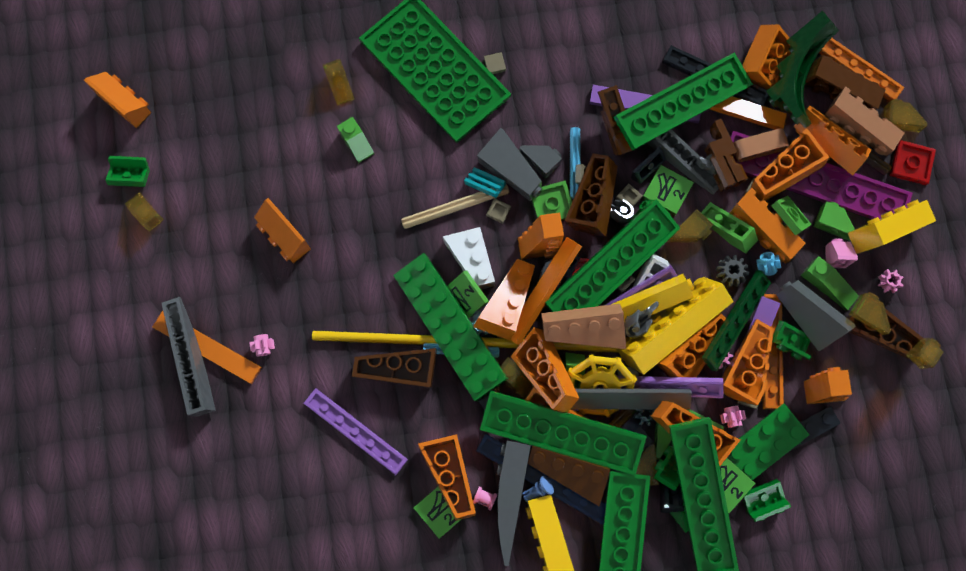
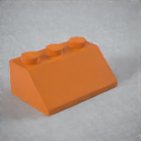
M779 24L760 25L742 64L751 82L767 90L781 79L778 75L780 70L776 66L791 54L788 50L791 46L787 43L789 36Z
M103 72L84 79L101 99L135 128L152 113L147 108L149 104L142 97L137 99L134 96L136 93L129 86L123 87L121 85L122 81L115 74L111 76L107 72Z
M267 198L254 217L258 222L256 227L262 233L266 231L270 236L267 238L274 247L278 245L282 250L279 252L286 261L290 259L294 264L311 248L272 201Z

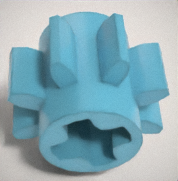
M765 252L760 255V259H756L758 270H762L767 276L776 274L777 268H781L779 255L775 256L772 252Z

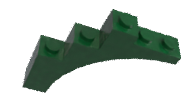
M823 11L787 40V43L791 46L788 49L791 54L776 66L780 70L778 75L781 79L766 91L770 96L768 101L774 108L778 106L782 111L786 110L788 114L792 113L791 119L797 125L801 123L804 128L812 124L804 107L803 91L806 77L818 53L839 31Z

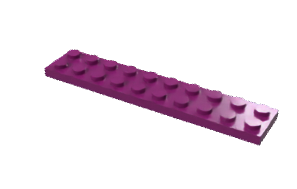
M732 131L730 137L735 142L750 136ZM785 150L744 162H737L735 156L733 158L736 163L742 165L746 175L753 178L757 177ZM828 163L820 170L787 188V190L824 203L826 201L839 204V207L870 219L876 217L881 219L880 215L890 211L895 213L894 209L903 205L907 208V203L911 201L913 194L912 192L857 173L852 176L845 169Z

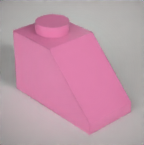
M833 239L825 246L826 262L834 268H846L858 260L851 242H844L843 239Z

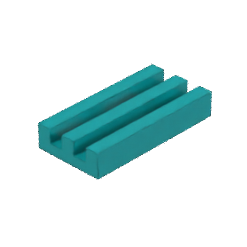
M475 167L472 169L473 172L468 174V178L464 179L465 185L494 198H497L506 186V181Z

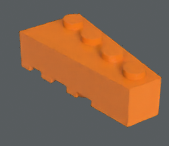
M809 106L806 114L812 124L807 129L826 154L853 176L866 161L872 149L815 108ZM801 123L793 126L799 135L806 129Z
M719 313L656 365L669 377H697L706 364L702 356L723 325L726 317Z
M533 327L511 355V358L553 410L568 413L578 401L579 396L554 343L545 341L543 330Z

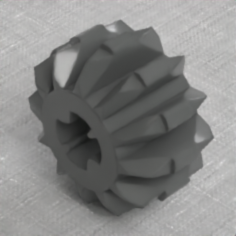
M727 255L724 260L721 259L718 262L720 266H717L715 270L720 273L716 275V278L722 277L723 280L720 283L724 284L727 282L729 288L733 284L735 287H738L740 282L744 283L746 281L745 277L749 275V272L745 271L748 265H742L743 258L737 261L736 255L732 258ZM731 269L735 270L733 274L729 272Z

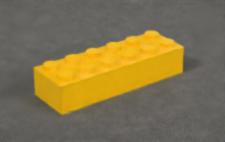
M706 277L697 279L693 284L694 289L691 290L693 298L653 314L650 317L653 322L646 334L637 338L625 337L626 349L616 348L625 363L643 375L734 302L724 285Z

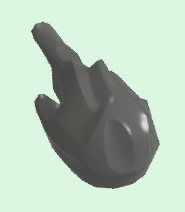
M615 200L613 202L615 205H611L609 218L619 224H628L634 217L633 207L625 200Z
M658 301L647 307L644 311L638 309L634 314L626 317L624 327L627 336L637 338L647 333L653 322L652 319H647L650 318L652 312L659 306Z

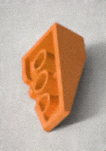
M758 319L754 321L722 376L725 395L757 406L767 388L766 377L769 370L768 361L774 328Z

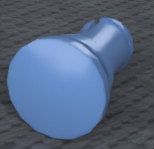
M542 476L540 481L535 483V486L522 493L525 495L523 498L528 503L529 500L540 496L551 495L554 493V486L548 477Z

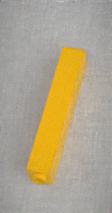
M680 274L613 304L621 305L625 322L627 316L634 314L638 309L644 311L656 301L659 302V306L651 315L693 298L691 290L694 289L690 278L686 280L684 274Z

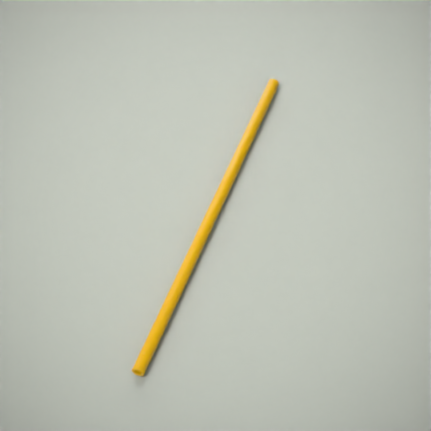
M333 331L312 332V340L437 344L432 335ZM481 337L486 346L518 348L519 346L513 341L504 338ZM553 342L556 350L618 352L616 348Z

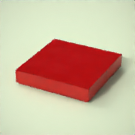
M900 140L895 149L890 176L928 185L936 149Z

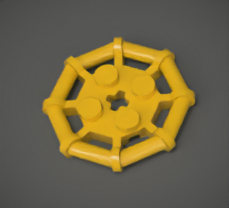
M591 354L587 359L567 370L573 385L575 379L580 381V388L578 389H595L597 385H603L604 389H621V386H626V389H634V384L637 381L636 375L627 369L619 357L608 358ZM596 364H599V365H608V366H611V367H610L609 369H607L606 367H603V366L597 368V367H596ZM589 366L592 367V370H590L586 374H580V372H582ZM618 369L625 378L619 379L615 371ZM619 409L578 410L582 415H602L608 418Z

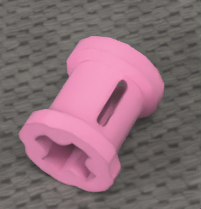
M479 486L473 503L484 505L491 511L497 494L486 492Z

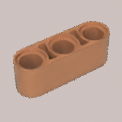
M783 128L733 142L737 150L735 154L737 162H744L777 153L789 147Z

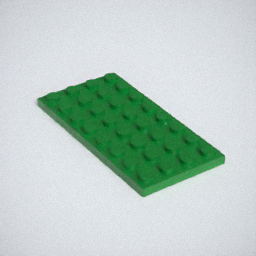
M404 0L359 37V41L456 144L511 97V93L421 0Z

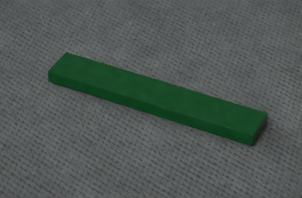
M762 270L755 272L702 356V359L711 371L718 370L757 307L760 297L764 296L771 282Z

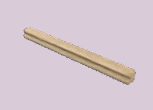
M507 184L497 197L509 193ZM478 192L402 218L401 222L404 229L494 199V197Z

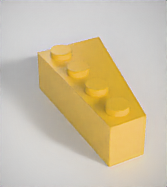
M918 199L907 203V208L905 205L894 209L895 213L890 211L880 215L881 219L879 217L867 221V225L849 232L848 236L856 254L885 245L935 222L936 219L928 201L919 202Z
M546 495L529 500V507L525 509L528 519L533 520L534 526L531 527L534 539L538 538L540 546H537L540 559L543 558L545 562L543 571H574L552 496Z

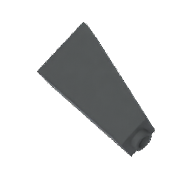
M500 128L477 155L478 163L498 178L506 181V184L531 201L533 197L537 198L542 192V181L505 131Z
M799 280L794 283L789 281L780 287L782 291L777 294V297L818 351H821L856 327L853 322Z

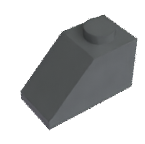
M522 145L519 148L526 161L544 179L561 165V154L555 148L536 145Z

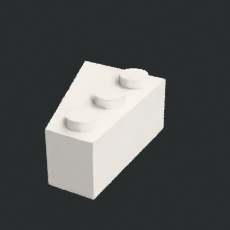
M480 227L443 236L445 245L463 272L467 270L481 290L495 286L493 272Z

